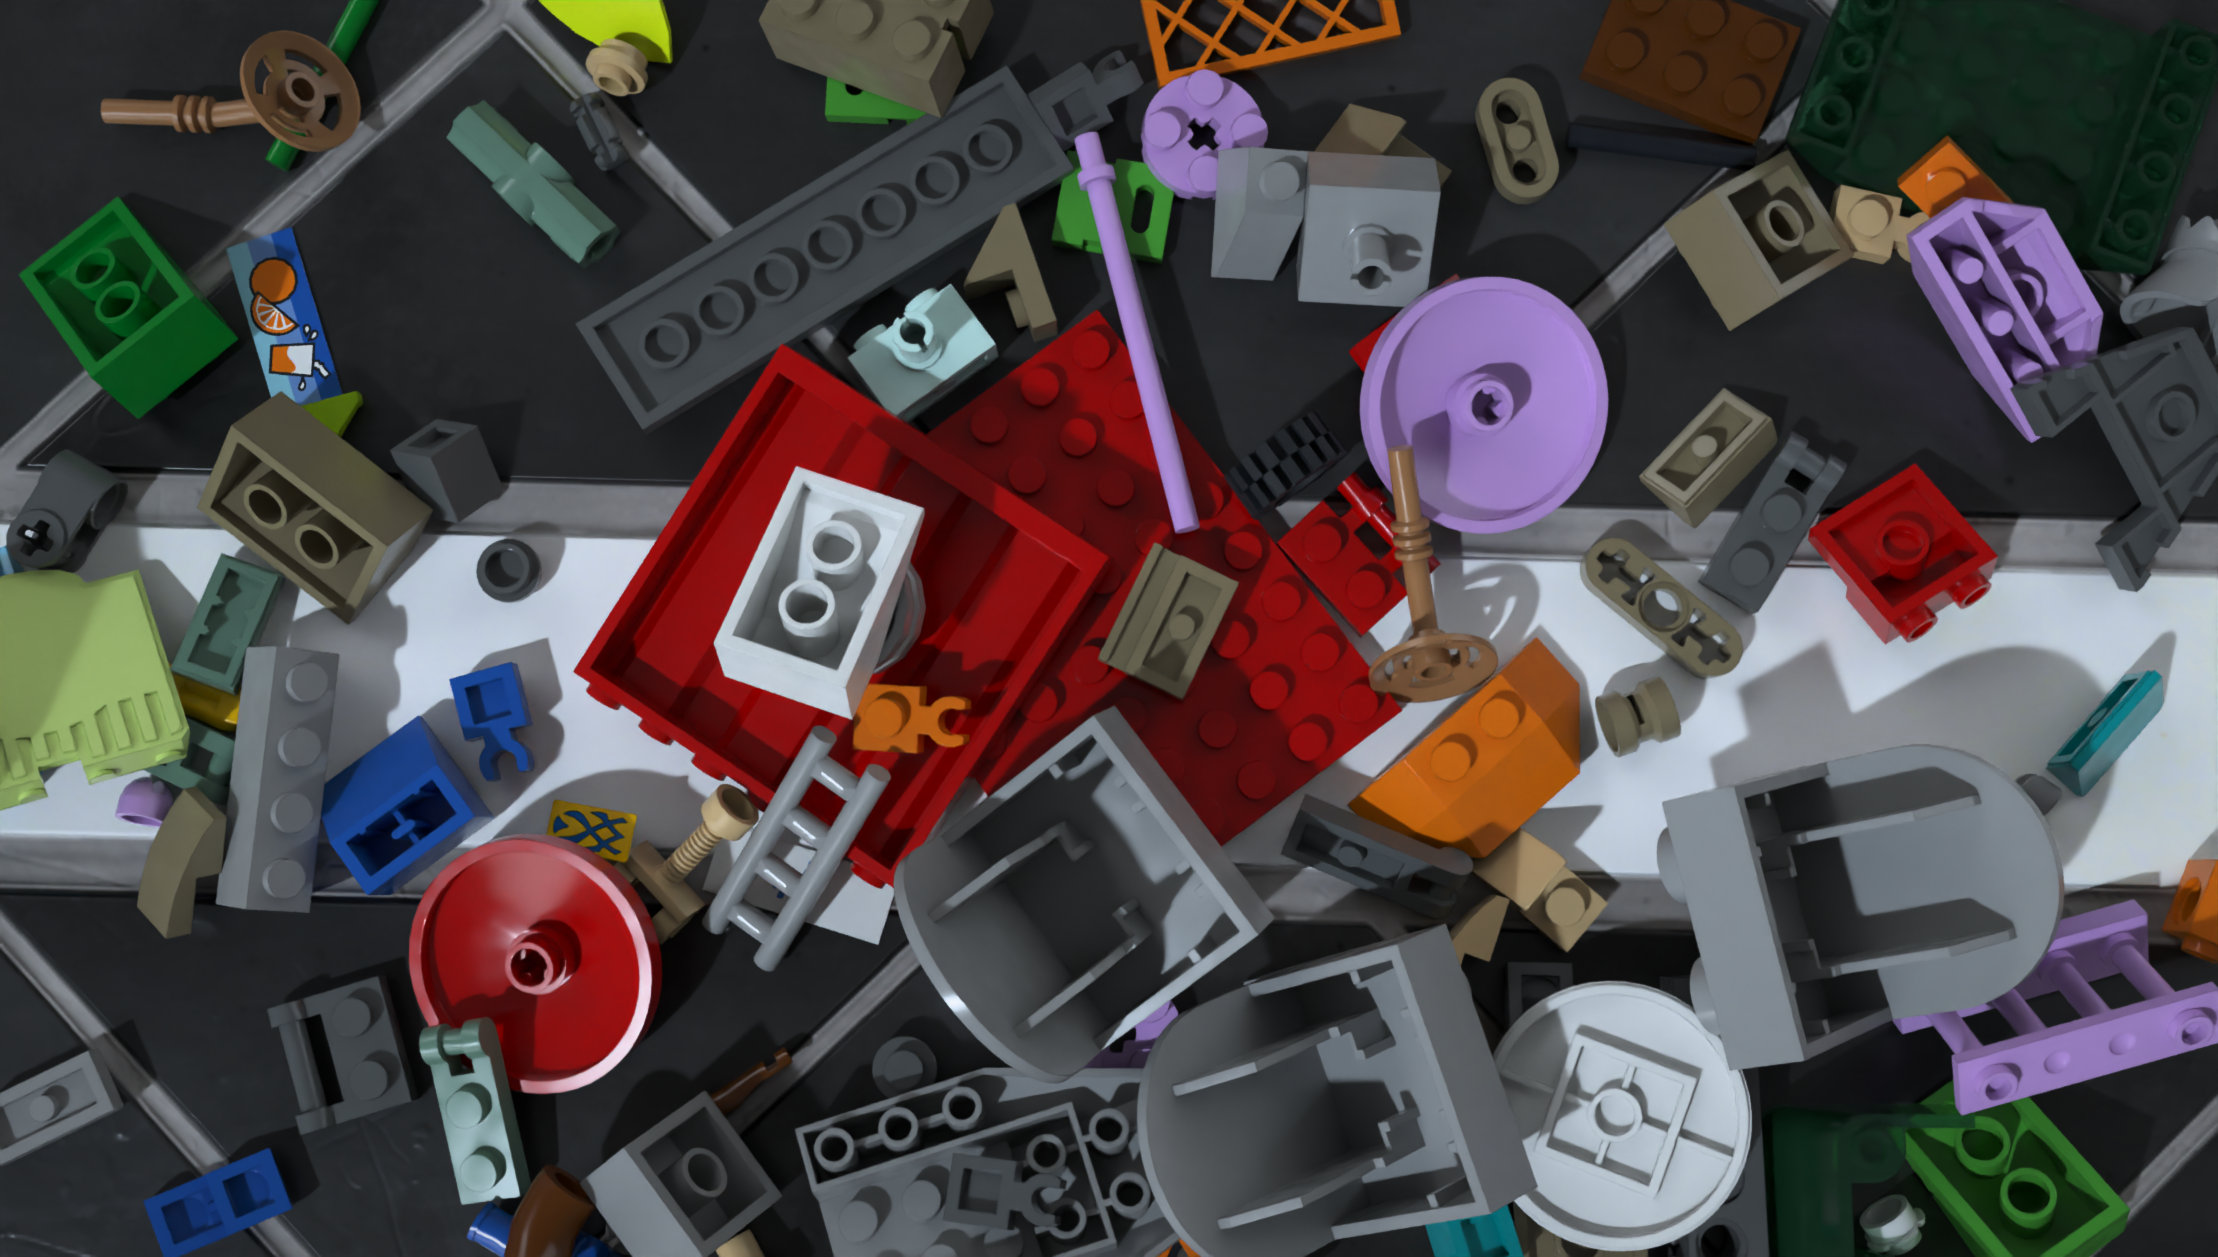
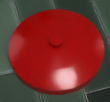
M517 834L484 843L453 860L437 875L424 893L412 923L409 939L410 975L416 999L429 1026L448 1024L452 1029L462 1028L466 1020L484 1017L492 1019L497 1029L511 1090L533 1094H551L574 1090L590 1084L604 1076L627 1058L643 1039L653 1021L661 993L662 959L658 937L651 917L638 893L614 866L598 854L575 842L543 834ZM465 1053L460 1054L462 1064L466 1068H473L472 1059L468 1058Z

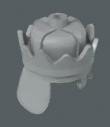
M2182 215L2169 240L2167 250L2161 259V267L2147 277L2122 301L2120 316L2126 328L2138 340L2173 327H2194L2213 366L2218 364V219L2213 220L2210 216H2206L2191 227L2190 219Z

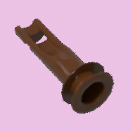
M785 1047L773 1054L777 1061L767 1067L761 1061L709 1095L724 1116L738 1108L757 1085L793 1062L791 1055Z

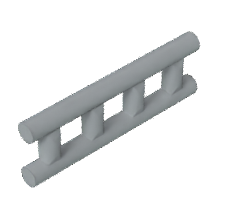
M814 726L702 919L704 928L713 934L724 933L731 921L762 944L754 956V962L765 971H774L778 967L891 779L890 773L884 767L877 764H869L861 778H859L829 757L828 754L837 739L830 729L823 726ZM813 779H816L846 800L845 805L831 827L799 805ZM785 827L818 849L803 874L771 852ZM757 875L789 896L776 920H773L744 899Z

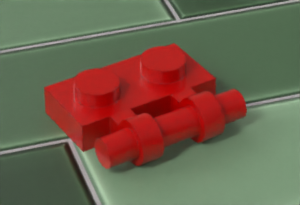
M1353 472L1337 487V490L1353 506L1343 517L1339 518L1323 500L1287 532L1276 545L1290 563L1361 638L1407 596V591L1393 576L1402 566V561L1395 559L1394 554L1395 550L1400 547L1393 545L1392 538L1398 533L1391 531L1390 524L1396 520V515L1386 505L1390 499L1377 486L1371 489L1356 472ZM1366 522L1392 547L1380 560L1354 534ZM1433 555L1428 557L1431 574L1441 563Z

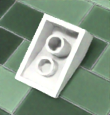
M796 466L715 638L714 646L724 676L853 720L879 660L923 522L924 508Z

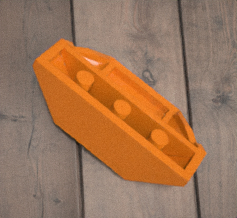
M1537 637L1534 638L1347 804L1348 807L1360 817L1434 848L1454 847L1464 851L1471 858L1487 857L1580 774L1579 683Z

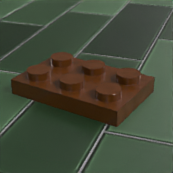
M1610 0L1578 79L1740 144L1752 146L1758 139L1801 28L1731 0Z

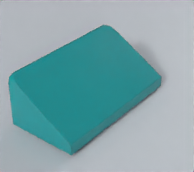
M2155 670L2124 675L2048 761L2046 769L2075 795L2085 796L2161 710L2164 702L2162 676Z

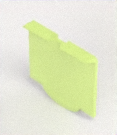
M139 569L85 583L77 574L62 570H31L0 576V811L48 797L40 771L81 760L88 783L92 785L187 757L190 729Z

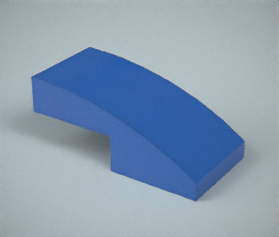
M271 1148L204 1174L202 1177L143 1201L164 1257H180L293 1209Z

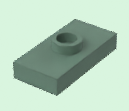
M221 553L170 668L172 673L237 695L243 679L246 647L258 646L286 581L284 575Z

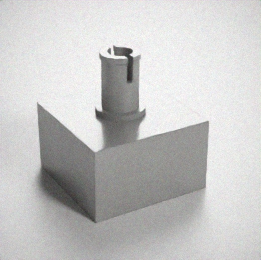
M1308 151L1304 217L1300 223L1296 264L1298 301L1405 307L1415 298L1428 291L1441 193L1435 158Z
M706 1091L697 1095L626 1145L579 1183L607 1221L605 1232L608 1242L616 1236L620 1239V1242L612 1248L621 1254L631 1255L632 1257H708L782 1197L779 1190Z

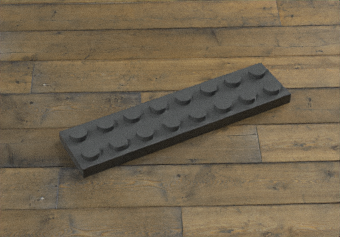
M1006 65L953 97L943 118L926 113L577 322L576 326L647 435L771 360L781 343L788 347L794 346L995 224L1003 206L1016 203L1019 209L1062 183L1064 178L1074 173V167Z

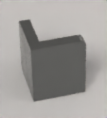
M436 419L390 450L406 488L433 509L431 518L459 523L502 492V484L477 425Z

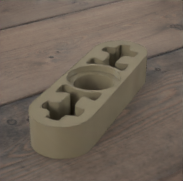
M1607 538L1586 551L1580 563V577L1585 587L1690 674L1699 678L1711 679L1729 673L1738 665L1743 653V644L1737 630L1634 545L1624 539ZM1614 554L1619 555L1624 560L1619 570L1625 577L1635 582L1640 579L1643 573L1650 579V582L1637 589L1630 603H1627L1622 598V595L1632 588L1616 577L1607 583L1602 581L1598 576L1603 569L1602 564L1597 560L1599 555L1605 559ZM1663 591L1671 595L1675 600L1677 616L1669 626H1657L1647 619L1644 613V601L1649 593ZM1693 614L1699 619V622L1689 629L1703 639L1717 635L1722 640L1717 650L1724 658L1722 662L1713 659L1703 663L1698 658L1703 648L1696 640L1687 635L1682 637L1678 644L1671 638L1672 635L1681 631L1688 624Z

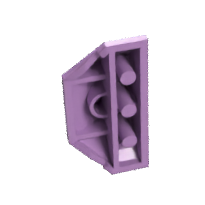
M1962 197L1906 235L1913 275L1971 374L2026 440L2033 443L2041 437L2035 436L2010 388L2019 382L2097 355L2104 313L2045 209L2036 206Z

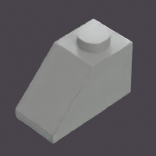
M1241 147L1218 151L1211 277L1274 280L1304 217L1308 151L1260 147Z

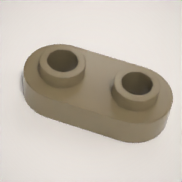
M1517 78L1499 79L1491 83L1484 90L1476 107L1475 119L1498 192L1513 203H1535L1544 198L1556 182L1559 173L1557 154L1540 98L1535 89L1527 82ZM1500 108L1512 110L1516 115V122L1512 124L1502 123L1496 116V110ZM1517 166L1528 167L1534 175V180L1528 183L1517 180L1514 176L1513 168Z

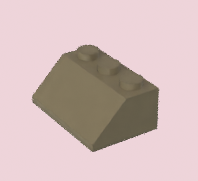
M282 391L231 425L197 506L200 511L348 625L360 615L411 553L433 512L431 507Z

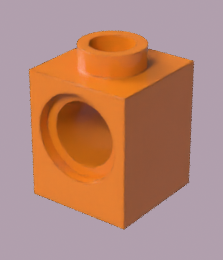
M2218 859L2188 860L2161 931L2182 939L2183 943L2180 948L2182 951L2218 964Z

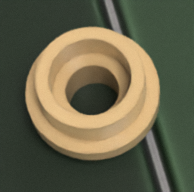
M605 39L601 42L599 48H594L590 51L586 59V68L593 76L594 83L611 95L626 96L627 94H637L642 92L646 86L648 75L645 70L648 61L640 50L627 42L618 39Z

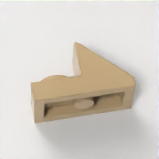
M1520 827L1487 857L1472 859L1473 870L1471 873L1496 895L1510 899L1508 905L1562 952H1568L1609 904L1565 866L1567 860Z

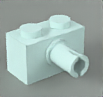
M949 284L939 292L936 288H930L916 296L906 306V312L903 313L905 317L902 319L897 317L893 325L888 329L884 324H881L866 332L854 344L856 352L848 357L855 373L878 404L907 423L999 358L996 343L952 284Z

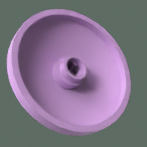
M1473 277L1447 282L1430 289L1406 305L1391 320L1375 344L1367 362L1360 394V421L1364 444L1370 461L1386 488L1393 495L1387 449L1398 445H1412L1422 516L1429 518V522L1436 525L1476 534H1494L1525 527L1539 521L1562 505L1577 490L1593 466L1601 448L1608 417V387L1604 365L1599 350L1583 322L1567 305L1548 291L1533 284L1506 277Z

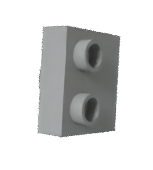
M1115 706L1093 715L941 836L910 852L899 862L894 874V896L902 926L921 966L944 1001L962 1023L992 1053L1022 1074L1045 1083L1058 1084L1070 1079L1081 1071L1099 1052L1258 936L1275 919Z
M1911 744L1776 772L1662 802L1668 827L1663 829L1657 842L1658 869L1662 882L1670 896L1678 903L1688 905L1701 956L1694 962L1690 975L1692 1004L1702 1026L1713 1035H1721L1729 1071L1805 1061L1893 1019L1957 1011L1990 1002L2014 989L2038 967L2051 947L2060 924L2064 902L2063 868L2055 838L2046 819L2024 789L2010 776L1980 757L1962 750L1931 744Z
M1446 923L1280 969L1243 982L1244 986L1193 1006L1173 1019L1162 1031L1148 1055L1142 1073L1137 1104V1128L1145 1173L1153 1195L1169 1224L1179 1237L1201 1257H1305L1336 1239L1492 1214L1538 1187L1517 1128L1514 1110L1506 1097L1472 1000L1470 984L1461 969Z

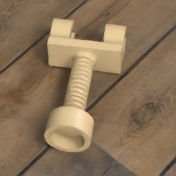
M729 784L718 786L701 805L703 823L667 860L646 840L630 850L628 862L619 861L614 865L633 888L641 881L664 907L651 919L660 945L669 936L673 938L706 905L683 879L723 838L730 841H738L759 820L758 810L751 802L749 796L735 786Z

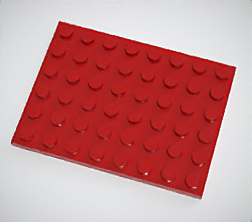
M1097 309L926 434L940 445L1115 558L1108 572L974 778L987 796L990 797L1093 715L1115 706L1222 847L1403 710L1389 692L1379 696L1372 690L1368 676L1370 669L1368 664L1260 522L1252 518L1225 480V476L1169 404L1200 527L1196 530L1186 533H1175L1129 351ZM1154 542L1179 556H1185L1239 582L1182 701L1125 674L1123 671L1098 661V656Z

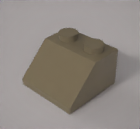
M1789 150L1713 189L1664 223L1680 254L1685 258L1709 297L1712 306L1717 310L1729 331L1854 257Z

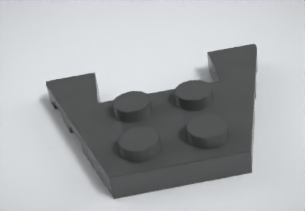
M2173 327L2027 379L2010 388L2035 436L2053 438L2087 409L2091 408L2141 501V506L2095 543L2114 581L2121 590L2137 592L2145 585L2151 576L2146 567L2160 547L2169 548L2181 531L2178 519L2194 496L2203 497L2218 476V374L2194 327Z

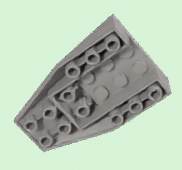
M982 1068L795 1129L811 1190L819 1201L834 1257H1158L1181 1240V1238L1162 1213L1151 1190L1142 1162L1137 1128V1104L1144 1068H1083L1067 1081L1058 1084L1035 1080L1014 1068ZM953 1153L1022 1162L1021 1182H1026L1037 1174H1051L1063 1178L1067 1181L1066 1189L1049 1187L1044 1189L1038 1197L1040 1210L1045 1214L1062 1216L1061 1225L1044 1227L1032 1224L1023 1216L1021 1211L1016 1213L1014 1231L943 1221Z

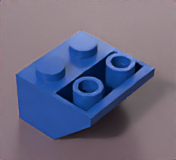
M419 715L324 784L321 817L329 842L366 895L393 894L495 819L427 722Z

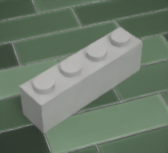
M282 646L246 647L226 813L227 821L222 870L219 873L216 896L217 905L249 910L310 913L339 654Z

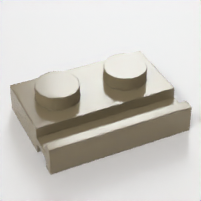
M1154 542L1098 656V661L1123 671L1125 674L1182 701L1239 582L1185 556H1179Z

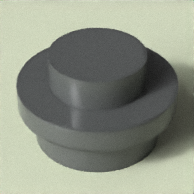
M503 539L492 543L483 551L477 563L476 573L480 587L488 596L501 602L514 603L526 599L536 590L541 580L542 566L537 553L530 546L518 540Z
M899 1036L887 1041L877 1051L872 1065L874 1082L878 1089L888 1098L933 1085L938 1071L936 1056L932 1049L921 1039L912 1036Z

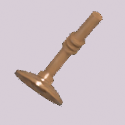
M283 30L264 34L246 50L240 66V82L245 99L217 102L213 96L201 98L196 95H190L188 98L186 95H176L173 101L104 98L101 103V116L105 123L174 126L177 132L187 133L190 130L191 133H201L204 131L205 133L214 134L218 127L261 123L272 135L290 146L305 151L322 152L339 147L353 135L360 120L361 104L353 77L335 53L312 37L294 31ZM285 52L298 55L308 60L313 65H315L323 73V75L319 77V75L308 66L298 61L286 59ZM261 59H263L270 72L263 84V95L258 94L255 88V70ZM336 96L338 101V119L331 131L318 120L321 119L325 111L324 98ZM288 130L305 133L307 137L294 134Z
M1398 445L1387 449L1396 520L1391 522L1390 525L1391 531L1398 533L1392 538L1393 545L1400 547L1395 550L1394 554L1395 559L1402 561L1413 635L1408 641L1380 655L1371 665L1368 676L1372 690L1379 696L1389 692L1397 702H1432L1458 696L1484 683L1496 671L1498 656L1495 647L1483 638L1468 634L1445 633L1438 629L1428 557L1433 555V546L1426 544L1432 538L1431 532L1424 530L1430 525L1429 518L1422 516L1413 446ZM1469 647H1475L1479 651L1477 658L1473 662L1469 661ZM1457 648L1458 651L1454 655L1450 653L1449 649ZM1411 655V659L1407 662L1403 661L1406 656ZM1392 659L1394 672L1389 675L1386 673L1385 667ZM1415 677L1416 679H1418V680H1420V681H1412V680H1413V678Z

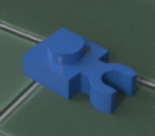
M509 662L449 679L464 740L474 742L484 739L485 748L482 750L479 759L480 771L483 777L491 782L501 780L497 765L498 759L503 753L509 751L516 757L519 772L527 773L533 771V754L526 744L518 741L515 731L533 725L518 664Z

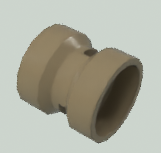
M1656 676L1639 682L1635 691L1626 694L1612 691L1597 696L1595 699V708L1601 730L1608 746L1617 757L1636 752L1642 742L1653 739L1662 743L1677 738L1681 734L1679 715L1674 700L1660 677Z

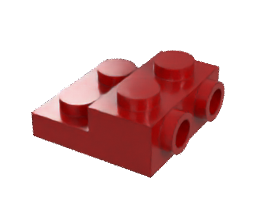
M1916 463L1810 528L1808 541L1847 586L1845 598L1885 645L1900 635L1907 643L1919 639L1937 623L1938 617L1935 613L1953 602L1960 609H1965L1979 601L1992 586L1988 580L1992 578L1998 555Z

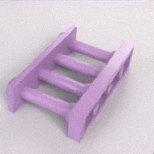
M2133 899L2060 920L2054 941L2041 963L2022 983L2004 995L1972 1008L1893 1019L1892 1021L1902 1034L1934 1026L1955 1053L1951 1055L1955 1107L1962 1116L2218 1043V987L2213 982H2209L2177 992L2171 988L2149 964L2148 914ZM2122 973L2145 998V1001L2111 1010L2088 982ZM2059 990L2082 1019L2047 1028L2025 1000ZM1997 1008L2018 1034V1037L1983 1046L1963 1021L1962 1017Z

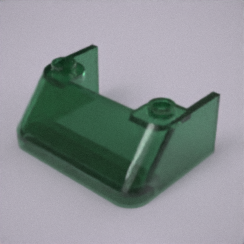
M1780 1104L1767 1109L1761 1115L1769 1257H1855L1852 1183L1883 1182L1893 1177L1900 1170L1906 1156L1905 1128H1975V1114L1969 1113L1961 1116L1953 1104Z

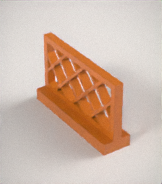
M1140 0L1159 89H1162L1165 85L1179 77L1190 76L1198 70L1207 69L1216 72L1219 76L1395 39L1401 35L1394 0H1376L1379 2L1383 26L1360 30L1339 16L1349 0H1341L1334 12L1316 0H1289L1274 25L1243 5L1245 0H1217L1231 10L1213 38L1183 19L1193 0H1185L1176 14L1156 0ZM1296 1L1328 21L1314 41L1300 43L1279 29ZM1157 14L1171 22L1163 35H1161ZM1236 14L1267 33L1264 41L1254 54L1239 56L1219 43ZM1333 25L1346 33L1325 38ZM1176 27L1207 46L1195 66L1169 72L1164 46ZM1273 38L1286 46L1265 51ZM1213 51L1226 59L1205 64Z

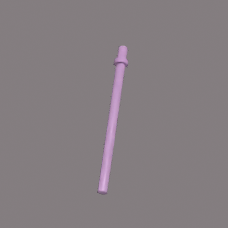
M1087 132L1074 139L1082 169L1077 175L1079 186L1082 191L1088 192L1175 533L1190 532L1198 529L1200 523L1112 184L1117 180L1114 167L1106 164L1099 134L1097 132Z

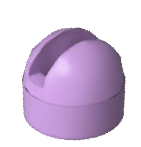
M149 777L135 779L124 788L120 795L115 817L137 825L160 827L173 805V794L168 785L158 780L152 784V780Z

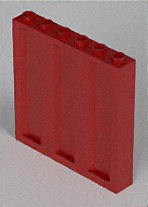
M781 343L573 672L590 683L586 688V692L595 700L614 710H619L623 705L642 718L638 727L647 735L669 746L675 740L694 753L691 763L699 770L719 781H724L726 776L746 788L745 794L749 796L753 805L762 812H765L813 727L823 726L830 729L835 734L837 740L828 754L829 757L859 778H861L869 764L880 765L891 775L888 785L845 856L854 861L850 867L851 871L868 884L883 889L887 883L894 888V874L899 862L914 849L936 837L1108 572L1115 558L800 352ZM796 466L924 508L925 515L910 559L911 564L922 580L926 604L921 633L902 660L882 673L873 674L869 683L927 686L926 706H931L940 698L961 696L971 700V709H951L945 716V726L948 731L953 734L970 735L968 744L945 747L937 744L929 735L925 734L924 752L853 750L854 717L851 720L724 676L714 646L715 638ZM813 779L799 805L831 827L845 805L846 800L816 779Z

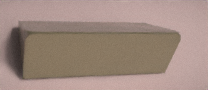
M1723 388L1643 471L1639 479L1683 522L1695 529L1776 445L1778 438L1773 420Z

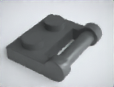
M386 975L372 977L267 1009L271 1028L279 1027L301 1110V1115L295 1116L300 1135L419 1099ZM318 1015L322 1017L344 1102L331 1106L327 1105L305 1019Z

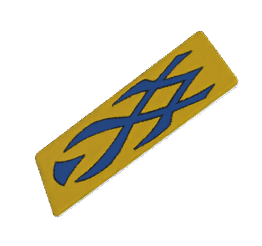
M554 800L546 835L575 842L602 858L626 863L629 860L637 815Z

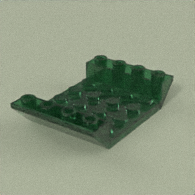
M1837 0L1785 139L1827 180L1840 185L1903 198L1901 208L1919 213L1923 211L1898 187L1897 179L1948 135L2015 204L2036 206L2046 210L2079 270L2145 275L2151 271L2218 84V35L2174 18L2153 35H2149L2058 0Z

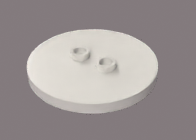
M1596 981L1574 985L1551 994L1529 1008L1513 1023L1495 1049L1492 1057L1506 1097L1514 1110L1517 1128L1538 1187L1517 1198L1514 1202L1535 1222L1553 1234L1585 1247L1605 1251H1636L1658 1247L1692 1232L1708 1220L1729 1197L1738 1182L1747 1159L1752 1132V1110L1746 1080L1742 1069L1729 1071L1721 1035L1709 1033L1700 1023L1694 1008L1677 997L1650 986L1626 981Z

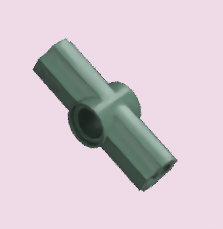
M483 100L479 104L468 106L454 119L452 129L446 138L493 182L491 187L532 227L537 224L574 262H577L585 269L588 265L599 262L613 248L614 242L621 232L620 229L574 186L576 181L547 151L536 142L531 145L494 107H491Z

